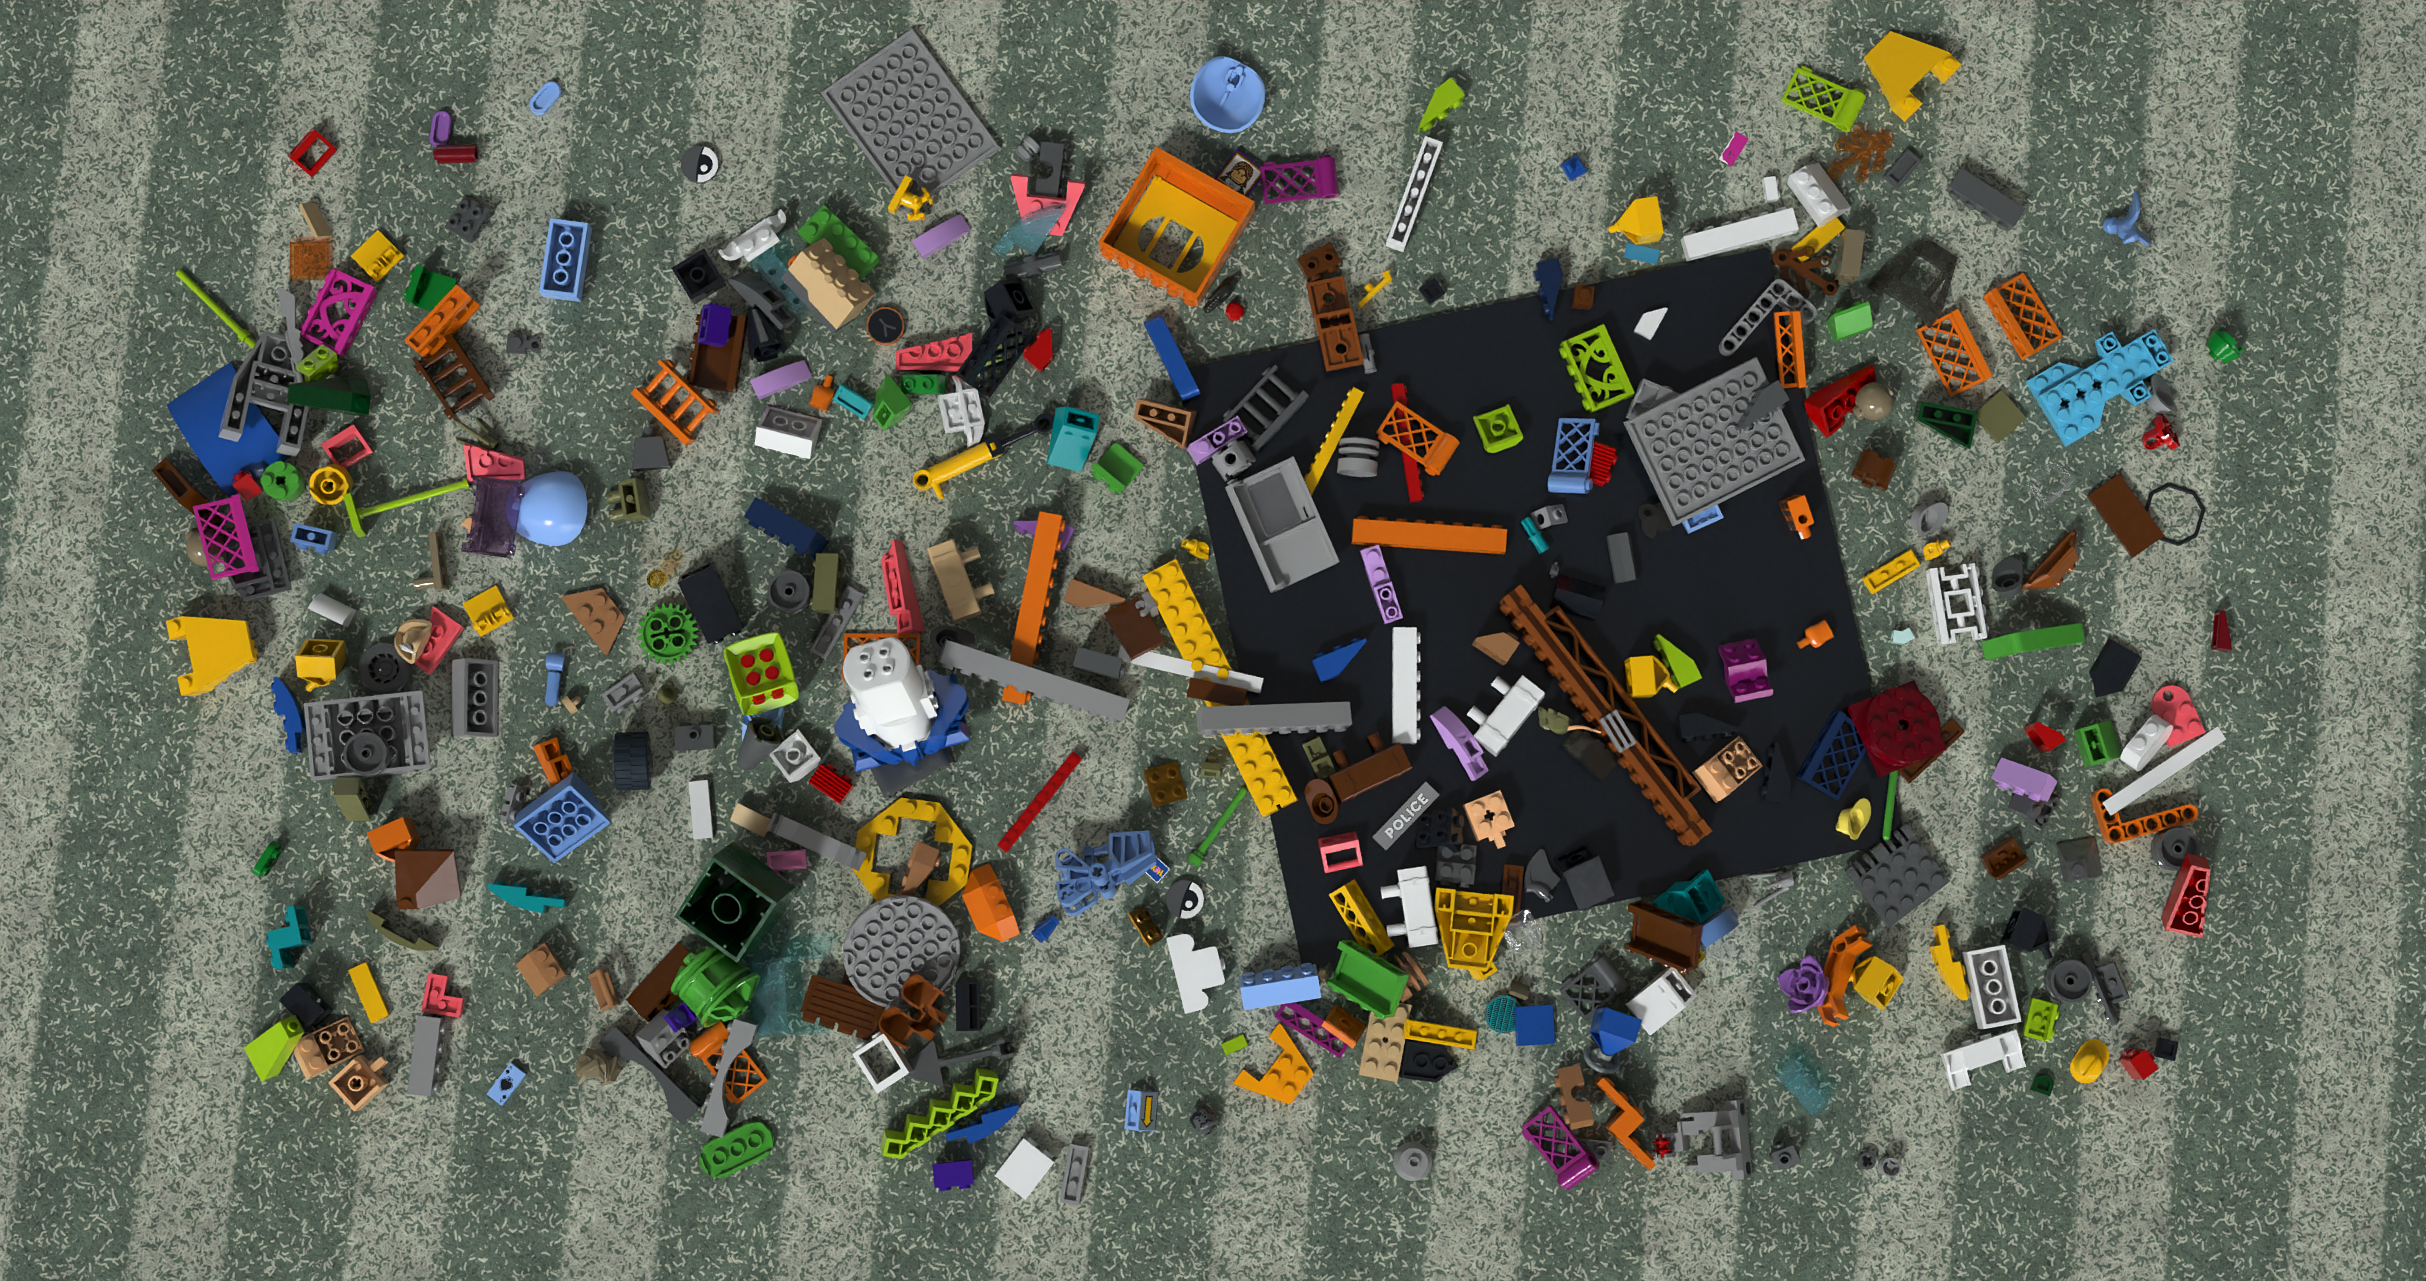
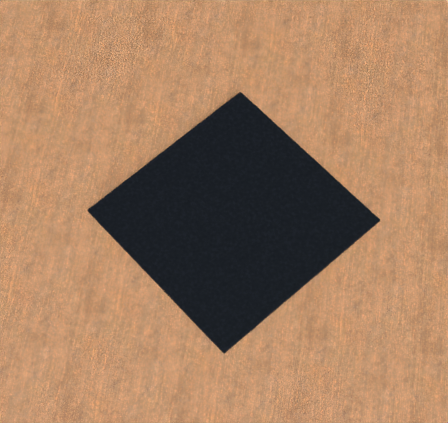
M1762 248L1584 285L1595 287L1593 306L1590 310L1571 308L1574 288L1560 290L1554 317L1551 321L1548 314H1545L1543 310L1544 299L1536 295L1358 332V336L1369 334L1371 347L1375 352L1373 357L1377 371L1365 374L1364 364L1326 372L1320 341L1188 368L1200 392L1199 395L1182 402L1183 408L1197 411L1191 443L1223 425V420L1225 419L1223 415L1230 408L1234 409L1264 377L1262 374L1269 366L1271 368L1274 365L1278 367V371L1275 374L1295 393L1298 392L1300 394L1304 390L1309 395L1308 400L1257 454L1251 449L1253 443L1246 434L1237 439V441H1244L1256 458V461L1251 462L1252 465L1234 478L1230 475V480L1224 481L1213 465L1212 457L1199 465L1195 463L1239 673L1264 678L1260 693L1247 691V698L1250 704L1350 702L1352 725L1346 728V731L1335 732V729H1328L1327 732L1321 733L1316 732V730L1298 733V730L1287 734L1272 731L1271 734L1266 735L1298 798V801L1284 808L1280 804L1277 805L1280 810L1270 814L1301 964L1311 963L1317 966L1339 961L1343 952L1337 948L1339 941L1352 940L1358 944L1329 894L1354 879L1386 932V925L1404 923L1402 898L1396 896L1382 899L1380 888L1398 884L1397 870L1427 866L1439 940L1441 935L1434 908L1436 888L1491 895L1501 894L1504 864L1524 866V881L1526 867L1534 854L1540 849L1545 851L1550 868L1561 880L1550 891L1554 897L1549 902H1545L1543 898L1541 899L1534 892L1526 893L1522 881L1519 922L1578 910L1573 904L1553 859L1585 843H1588L1599 856L1614 892V896L1610 897L1609 900L1599 902L1592 907L1665 892L1675 882L1691 881L1702 870H1708L1713 880L1717 881L1872 848L1880 842L1886 845L1882 836L1890 774L1879 778L1867 751L1838 801L1796 777L1832 711H1841L1848 718L1852 719L1847 707L1872 697L1801 389L1798 387L1783 388L1790 400L1784 403L1785 407L1782 408V411L1805 461L1717 504L1724 518L1689 534L1682 522L1672 526L1623 423L1629 420L1626 418L1631 401L1635 397L1639 383L1643 378L1661 386H1669L1677 393H1683L1757 357L1769 383L1779 380L1773 313L1782 311V307L1778 304L1772 308L1732 355L1724 356L1719 352V344L1771 283L1775 281L1768 249ZM1774 286V291L1778 293L1777 286ZM1761 300L1763 307L1768 308L1770 306L1767 300ZM1665 307L1668 308L1651 340L1634 332L1644 313ZM1749 314V319L1756 322L1757 316ZM1779 316V324L1785 328L1784 316ZM1604 324L1635 394L1628 399L1590 414L1589 410L1586 411L1583 406L1582 400L1584 398L1581 393L1577 392L1574 385L1576 380L1573 375L1570 376L1567 370L1568 362L1566 358H1562L1559 348H1561V342ZM1737 328V333L1740 336H1744V329ZM1785 332L1781 337V344L1787 347L1790 341L1788 334ZM1594 335L1583 341L1590 346L1598 337ZM1724 342L1726 349H1733V345L1730 342ZM1343 344L1336 346V351L1340 354L1345 353L1347 350ZM1574 344L1571 347V352L1574 356H1579V351L1576 349H1582L1586 352L1585 347L1580 344ZM1600 350L1599 354L1594 351L1598 357H1604V351ZM1788 352L1782 357L1783 363L1787 366L1793 361L1792 355ZM1590 356L1585 374L1592 379L1603 382V374L1610 364L1609 362H1598ZM1576 362V365L1579 369L1580 362ZM1790 371L1784 376V384L1795 383L1794 374ZM1610 373L1607 375V383H1610L1609 378L1611 380L1615 379L1614 374ZM1270 379L1262 387L1281 406L1287 408L1292 403L1290 401L1291 398ZM1404 383V386H1406L1407 393L1405 395L1409 400L1408 409L1444 433L1454 436L1460 442L1440 475L1435 474V476L1428 474L1425 471L1424 465L1420 462L1417 463V468H1420L1419 479L1422 481V486L1420 487L1424 493V498H1422L1421 502L1410 503L1401 450L1390 442L1385 444L1377 439L1379 435L1376 432L1394 405L1391 385ZM1585 383L1587 389H1589L1591 386ZM1354 387L1364 392V395L1342 438L1364 437L1379 442V448L1374 449L1379 452L1378 456L1369 458L1378 462L1377 475L1374 477H1355L1337 473L1338 459L1347 457L1339 453V448L1344 447L1338 443L1311 497L1340 562L1283 589L1270 593L1225 489L1228 486L1227 482L1236 478L1238 481L1244 480L1293 456L1304 479L1306 473L1309 474L1311 471L1309 469L1311 464L1316 461L1314 458L1317 452L1320 453L1321 451L1320 446L1322 442H1325L1327 439L1325 438L1328 431L1331 432V425L1333 421L1337 420L1338 417L1336 415L1339 410H1342L1343 401H1347V394ZM1601 390L1599 397L1596 392H1592L1591 397L1593 401L1602 402L1605 398V390ZM1609 391V399L1623 394L1622 391ZM1257 393L1249 401L1269 420L1275 421L1279 417L1277 415L1278 412ZM1509 404L1522 432L1523 440L1517 445L1499 452H1487L1483 447V441L1473 417L1483 415ZM1244 407L1237 413L1236 416L1256 434L1262 435L1266 431L1264 429L1265 426ZM1559 418L1597 420V423L1600 424L1599 434L1595 435L1594 441L1617 448L1615 454H1618L1615 465L1611 464L1609 471L1612 472L1608 483L1605 482L1603 486L1593 484L1592 490H1589L1587 494L1549 492L1548 478L1552 472ZM1411 420L1413 425L1411 431L1421 429L1420 423L1417 420ZM1393 424L1385 425L1382 430L1387 435L1395 434ZM1564 424L1563 432L1567 435L1574 426L1572 424ZM1585 424L1579 429L1583 435L1590 431L1591 424ZM1432 430L1425 431L1427 442L1435 440L1438 435ZM1577 431L1569 439L1575 444L1582 436ZM1422 432L1414 433V444L1423 443ZM1566 440L1561 445L1560 450L1564 453L1572 445ZM1584 441L1577 447L1581 454L1588 448V443ZM1425 445L1416 447V454L1422 458L1426 454ZM1574 449L1566 457L1570 462H1573L1580 455ZM1232 455L1230 458L1231 464L1236 461L1235 455ZM1565 458L1558 463V469L1563 470L1569 465ZM1581 459L1574 467L1577 470H1584L1586 462ZM1281 473L1249 487V493L1268 535H1273L1301 521L1299 512ZM1793 495H1805L1814 520V524L1809 525L1812 536L1802 540L1798 530H1790L1778 503ZM1563 504L1568 522L1551 525L1539 530L1542 531L1541 534L1550 547L1539 554L1531 539H1528L1530 536L1521 521L1527 517H1530L1532 520L1531 513L1541 508ZM1539 514L1537 519L1539 524L1542 525L1544 517L1542 514ZM1357 516H1367L1369 520L1384 517L1388 518V521L1407 519V522L1415 523V520H1425L1426 524H1434V521H1443L1445 525H1453V523L1459 522L1464 523V526L1472 527V524H1483L1484 528H1491V525L1503 526L1502 529H1507L1505 554L1379 546L1403 616L1401 619L1384 624L1360 553L1361 549L1373 545L1351 544L1353 519H1357ZM1629 532L1638 580L1615 584L1606 537L1608 535ZM1558 562V574L1551 578V575H1549L1551 564ZM1559 574L1606 587L1604 601L1597 619L1563 611L1626 692L1625 660L1629 657L1654 656L1662 663L1661 659L1663 656L1660 651L1657 652L1653 641H1655L1654 637L1658 634L1694 660L1702 677L1700 680L1678 689L1675 693L1669 688L1662 686L1658 693L1650 698L1632 700L1701 788L1689 801L1697 810L1699 816L1711 828L1712 832L1704 836L1698 843L1689 847L1682 845L1677 838L1679 833L1676 829L1671 830L1667 826L1665 816L1657 813L1653 807L1655 805L1651 798L1647 799L1643 795L1641 785L1633 782L1629 776L1631 774L1627 767L1624 769L1617 761L1619 757L1615 752L1612 754L1605 745L1607 742L1603 737L1600 738L1595 732L1585 729L1569 730L1565 734H1557L1550 729L1545 730L1540 726L1538 717L1539 706L1547 711L1550 708L1557 713L1568 716L1573 720L1571 726L1581 725L1595 728L1592 722L1588 723L1584 719L1582 709L1579 706L1575 707L1571 702V695L1568 691L1564 692L1558 685L1560 681L1557 677H1552L1546 669L1548 667L1544 661L1541 662L1534 654L1536 650L1533 646L1529 647L1525 643L1523 633L1520 630H1515L1511 624L1513 619L1509 615L1505 616L1499 609L1501 599L1519 585H1522L1544 615L1555 608L1551 607V601ZM1555 613L1546 619L1565 626ZM1825 620L1834 637L1817 648L1808 644L1800 649L1797 642L1806 637L1805 629ZM1393 627H1417V632H1420V644H1417V651H1420V663H1417V671H1420V682H1417V690H1420V701H1417V709H1420V721H1417V728H1420V740H1417L1416 744H1401L1412 769L1397 779L1394 778L1357 796L1355 799H1350L1340 804L1337 817L1333 822L1329 824L1318 823L1313 818L1305 798L1306 785L1311 780L1318 778L1303 749L1302 743L1320 736L1336 772L1340 768L1333 753L1344 749L1350 764L1362 761L1375 753L1367 737L1376 732L1379 733L1385 748L1395 745L1392 744ZM1551 629L1572 656L1573 637L1570 633ZM1502 632L1507 634L1510 632L1518 638L1517 641L1520 644L1508 662L1503 666L1472 645L1474 640L1481 636ZM1359 637L1361 640L1366 638L1367 642L1339 676L1320 683L1312 664L1315 655L1322 652L1329 654L1333 652L1332 648L1343 644V647L1351 645V640ZM1756 638L1766 658L1767 678L1773 688V695L1735 703L1725 682L1724 662L1719 654L1718 646ZM1578 643L1580 664L1600 671ZM1585 673L1607 701V681L1605 678ZM1523 675L1545 693V696L1538 704L1536 710L1530 714L1497 757L1480 745L1484 752L1480 756L1489 771L1477 780L1471 781L1454 749H1448L1430 715L1445 706L1460 719L1474 736L1480 725L1467 716L1470 709L1476 706L1486 716L1491 715L1504 698L1501 692L1491 686L1492 682L1497 676H1500L1510 686H1514ZM1613 688L1614 708L1634 715ZM1700 713L1738 727L1740 731L1735 732V736L1723 737V734L1715 735V739L1704 740L1703 736L1696 737L1697 741L1685 742V739L1679 740L1676 716ZM1622 718L1629 731L1641 745L1642 726L1640 723ZM1844 721L1841 726L1842 733L1852 732L1850 724ZM1647 732L1649 753L1669 760ZM1856 733L1858 743H1863L1859 736V733ZM1853 735L1844 737L1846 747L1855 745ZM1737 736H1740L1763 766L1728 796L1715 803L1692 772ZM1840 738L1833 740V751L1842 749ZM1775 742L1779 744L1792 784L1789 802L1786 805L1763 801V796L1760 795L1761 786L1765 784L1766 777L1763 776L1764 768L1769 763V758H1767L1768 747L1772 746ZM1856 748L1847 750L1849 761L1854 760L1857 757ZM1843 751L1834 753L1837 764L1846 762ZM1831 755L1824 756L1822 760L1824 767L1832 766ZM1654 762L1676 790L1675 768ZM1846 764L1838 766L1840 777L1846 776L1848 773ZM1834 768L1825 770L1827 781L1836 779ZM1821 771L1814 774L1812 778L1814 782H1824ZM1328 777L1323 778L1322 780H1325L1332 788ZM1682 777L1683 792L1685 796L1686 794L1691 792L1692 789ZM1837 781L1828 783L1830 791L1836 794L1839 789ZM1425 782L1439 794L1425 811L1453 807L1464 818L1462 829L1463 845L1477 846L1474 884H1470L1469 888L1458 887V883L1451 882L1450 886L1438 885L1439 881H1434L1437 847L1419 849L1416 846L1418 818L1387 850L1372 838ZM1500 790L1515 826L1505 830L1506 835L1502 837L1506 846L1497 849L1494 840L1489 841L1488 837L1480 841L1476 840L1463 805ZM1896 795L1890 836L1893 843L1899 842L1893 834L1896 830L1905 839V836L1899 829L1902 826ZM1865 798L1868 799L1871 805L1870 820L1858 839L1853 840L1849 835L1837 831L1835 827L1842 810L1853 808L1859 799ZM1486 811L1484 818L1492 821L1491 817L1493 814ZM1356 831L1363 865L1325 873L1318 839ZM1355 848L1326 854L1327 865L1357 859ZM1342 892L1338 893L1339 900L1345 903V897ZM1349 910L1348 915L1351 919L1355 920L1356 915L1353 911ZM1359 927V933L1365 936V930ZM1406 935L1390 937L1395 946L1389 950L1409 946L1408 936ZM1369 943L1370 951L1376 953L1377 950L1374 945Z

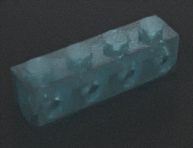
M770 248L751 260L749 266L755 273L759 271L762 275L760 279L786 300L785 307L792 315L794 314L799 318L809 309L781 279L788 269Z

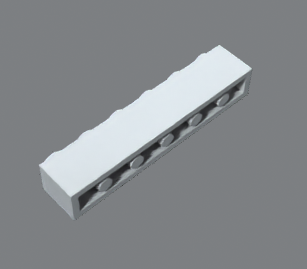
M1425 136L1388 236L1387 247L1404 252L1443 142Z
M1781 207L1776 209L1774 213L1762 212L1755 218L1747 216L1739 219V222L1736 223L1728 221L1722 223L1721 227L1714 228V226L1704 228L1702 232H1687L1681 239L1686 261L1689 262L1795 234L1799 228L1793 208Z
M1393 627L1392 744L1399 742L1400 744H1416L1417 740H1420V728H1417V721H1420V709H1417V701H1420V690H1417V682H1420V671H1417V663H1420V651H1417V644H1420V632H1417V627Z

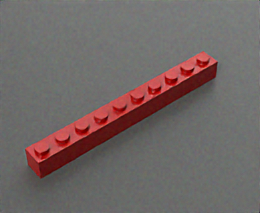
M1404 383L1391 385L1393 403L1395 404L1398 401L1407 407L1409 400L1405 395L1407 388L1404 386ZM1396 408V420L1405 419L1404 412ZM1406 421L1397 423L1398 434L1408 432ZM1409 421L1410 428H1413L1412 421ZM1409 435L1399 436L1402 445H1411ZM1401 450L1410 503L1421 502L1422 498H1424V493L1420 487L1422 486V481L1419 479L1420 468H1417L1418 461Z
M1074 751L1070 754L997 846L1008 853L1083 760Z

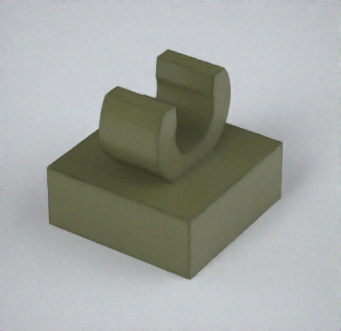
M1208 755V762H1202L1200 776L1220 778L1221 764L1215 763V755Z

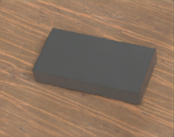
M1907 148L1883 178L1898 189L1922 160Z

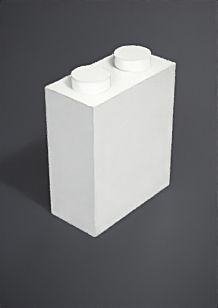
M1025 1137L1022 1139L995 1175V1177L1025 1200L1055 1162L1052 1159L1054 1155L1046 1149L1044 1151L1040 1150L1037 1147L1038 1143L1031 1137L1028 1140Z

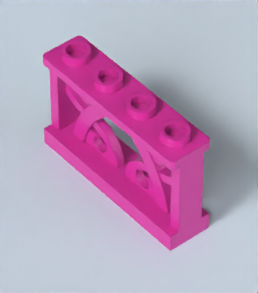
M333 268L327 273L323 288H320L317 292L315 304L309 308L308 317L299 328L302 332L301 337L318 346L324 344L337 353V355L344 358L378 290ZM345 280L348 286L347 292H344L342 285H340L339 290H335L336 282ZM352 283L364 288L363 292H352ZM350 299H352L351 304L356 303L354 309H350L349 307ZM345 300L344 306L350 315L349 320H338L331 325L327 308ZM341 324L345 326L342 332L339 331L338 327ZM315 325H319L320 329L316 332H323L325 329L327 332L321 337H314L312 329ZM331 336L337 343L333 347L322 341Z

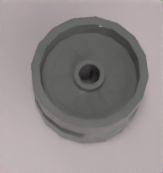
M784 570L777 573L770 580L767 587V596L770 603L780 612L787 615H796L803 612L810 605L812 588L810 583L800 573L793 570ZM792 589V594L787 595L786 592H790Z
M369 732L357 733L350 737L343 750L344 762L347 767L354 773L365 776H374L385 771L392 757L391 747L388 742L380 735ZM368 750L370 752V755L368 757H365L364 755L367 754Z
M2180 827L2161 830L2154 836L2150 848L2152 859L2161 868L2171 871L2181 869L2187 853L2200 856L2201 850L2199 839L2190 830Z
M2059 960L2049 965L2044 973L2043 983L2050 997L2056 1001L2072 1003L2079 1002L2088 996L2092 990L2093 979L2088 967L2080 961Z

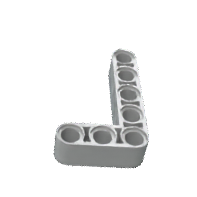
M1777 279L1771 283L1719 344V352L1724 356L1732 355L1776 304L1785 311L1799 310L1801 324L1805 325L1813 321L1817 315V310L1814 305L1782 279ZM1779 286L1782 289V293H1776L1773 287ZM1788 298L1795 299L1796 306L1790 305ZM1761 300H1767L1770 306L1768 308L1763 307ZM1804 310L1809 311L1811 318L1804 317L1802 312ZM1749 314H1755L1757 316V321H1751L1749 319ZM1737 328L1744 329L1745 335L1740 336L1736 331ZM1724 342H1730L1733 345V349H1726Z

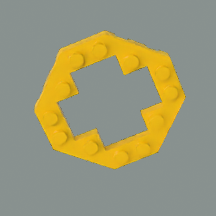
M900 798L857 831L855 848L867 854L860 870L857 871L853 868L852 870L876 901L896 896L895 894H888L891 874L872 872L877 834L897 836L899 817L937 822L934 841L953 844L948 882L929 879L927 895L924 899L940 906L966 886L973 846L940 803Z

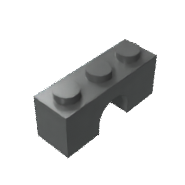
M1041 142L1040 164L1050 166L1053 169V173L1047 179L1037 178L1035 195L1062 198L1063 187H1060L1061 180L1065 179L1066 169H1063V161L1067 162L1068 150H1065L1064 144Z

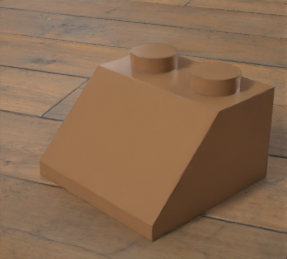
M1502 632L1477 637L1472 645L1504 666L1520 643L1517 641L1518 638L1512 633L1508 632L1506 634Z
M543 943L516 964L536 997L569 976V973L549 943Z

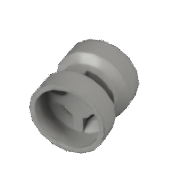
M1029 136L1024 139L1022 145H1018L1015 148L1016 153L1027 163L1032 159L1034 153H1038L1041 150L1040 146Z
M1887 1156L1879 1160L1878 1169L1882 1175L1895 1177L1901 1171V1164L1897 1159Z

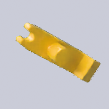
M1390 270L1382 272L1383 280L1376 287L1371 283L1364 287L1368 294L1358 303L1360 308L1368 303L1388 283L1392 282Z

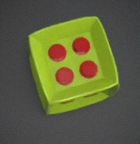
M770 632L750 637L724 648V659L728 666L731 683L743 715H755L788 705L799 698V690L795 682L792 664L779 632Z

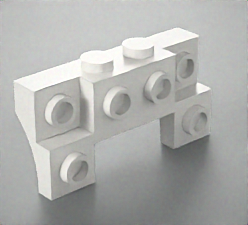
M2013 1029L1993 1036L1991 1033L1979 1036L1980 1040L1974 1042L1973 1039L1961 1042L1962 1046L1940 1053L1951 1091L1971 1085L1967 1070L2002 1060L2006 1073L2026 1067L2017 1030Z

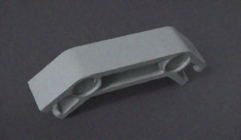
M775 812L766 829L857 871L860 870L867 854Z

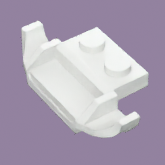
M780 209L777 215L764 218V220L733 239L725 250L720 249L718 251L721 257L731 261L744 255L749 262L778 243L780 240L776 233L786 223L784 212Z
M953 375L952 379L956 385L955 393L939 395L937 397L945 434L964 431V434L967 435V448L970 449L979 445L985 425L978 390L965 383L957 375Z

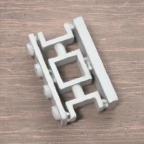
M1975 563L1960 565L1961 574L1945 576L1944 567L1931 568L1925 571L1938 646L1956 643L1955 634L1971 632L1972 641L1986 639L1989 634L1988 624L1984 620L1986 609L1981 602L1983 591L1982 587L1978 584L1980 574ZM1969 576L1970 588L1960 590L1958 579H1965ZM1950 581L1952 591L1941 593L1939 582ZM1965 594L1967 612L1951 614L1949 596ZM1975 615L1977 626L1966 627L1964 617ZM1956 618L1958 629L1948 631L1946 620Z

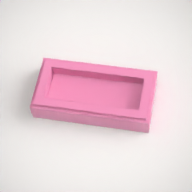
M806 849L766 852L767 865L774 871L807 869Z

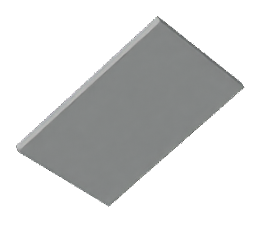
M913 28L820 92L894 194L905 175L913 180L909 192L920 197L923 195L921 188L925 187L932 197L1000 149L999 144ZM903 205L908 213L912 211V209Z
M1757 357L1623 422L1672 526L1805 461L1782 409L1777 412L1772 410L1769 412L1770 416L1762 421L1756 420L1753 422L1754 426L1746 431L1743 429L1736 431L1735 429L1755 392L1769 384Z

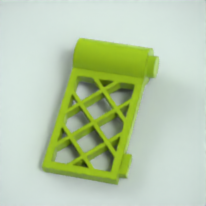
M1802 66L1800 69L1797 67L1781 102L1833 124L1844 132H1850L1865 102L1866 96L1864 92L1858 88L1853 90L1846 89L1812 74V70ZM1798 74L1805 76L1808 83L1798 86L1796 81ZM1813 84H1823L1825 91L1815 93ZM1809 86L1813 95L1803 98L1800 89ZM1797 90L1799 100L1791 101L1787 99L1790 92ZM1835 90L1843 93L1841 99L1835 101L1832 100L1830 92ZM1827 93L1830 102L1820 106L1817 97ZM1814 98L1817 107L1807 108L1804 101ZM1832 106L1834 111L1832 118L1824 115L1822 109Z

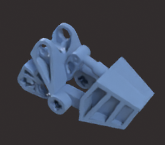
M1146 830L1109 833V843L1094 848L1087 845L1083 848V861L1067 848L1058 850L1055 855V867L1057 870H1061V877L1063 881H1056L1058 900L1069 916L1075 917L1097 903L1099 898L1097 893H1100L1105 899H1110L1117 892L1116 885L1124 881L1128 886L1157 864L1151 832ZM1062 853H1069L1070 856L1068 858H1065L1063 861L1059 860V856ZM1109 854L1112 858L1103 864L1096 863V855ZM1091 892L1094 893V898L1091 901L1084 900V897ZM1076 905L1075 910L1070 909V907Z

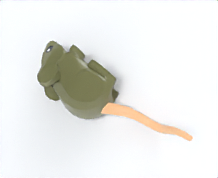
M1540 706L1538 708L1539 724L1545 730L1550 729L1557 734H1565L1569 730L1585 729L1601 733L1599 730L1586 726H1571L1573 720L1568 716L1557 713L1550 708L1548 711Z

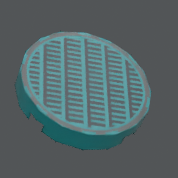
M1499 995L1492 998L1484 1010V1018L1487 1025L1498 1033L1508 1034L1515 1031L1514 1007H1520L1521 1004L1509 995Z

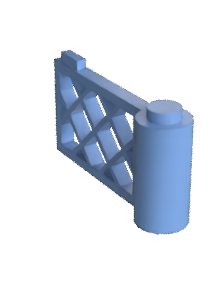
M1559 418L1552 472L1548 478L1549 492L1587 494L1589 490H1592L1593 480L1589 475L1595 435L1599 434L1600 426L1596 419ZM1564 424H1572L1574 428L1566 435L1563 432ZM1585 424H1591L1590 431L1583 435L1579 429ZM1578 431L1582 438L1573 444L1569 438ZM1567 440L1572 446L1563 453L1560 450L1561 445ZM1586 441L1588 448L1581 454L1577 447ZM1575 449L1580 456L1573 462H1570L1566 456ZM1565 458L1569 465L1563 470L1558 469V463ZM1581 459L1586 462L1585 470H1577L1574 466Z

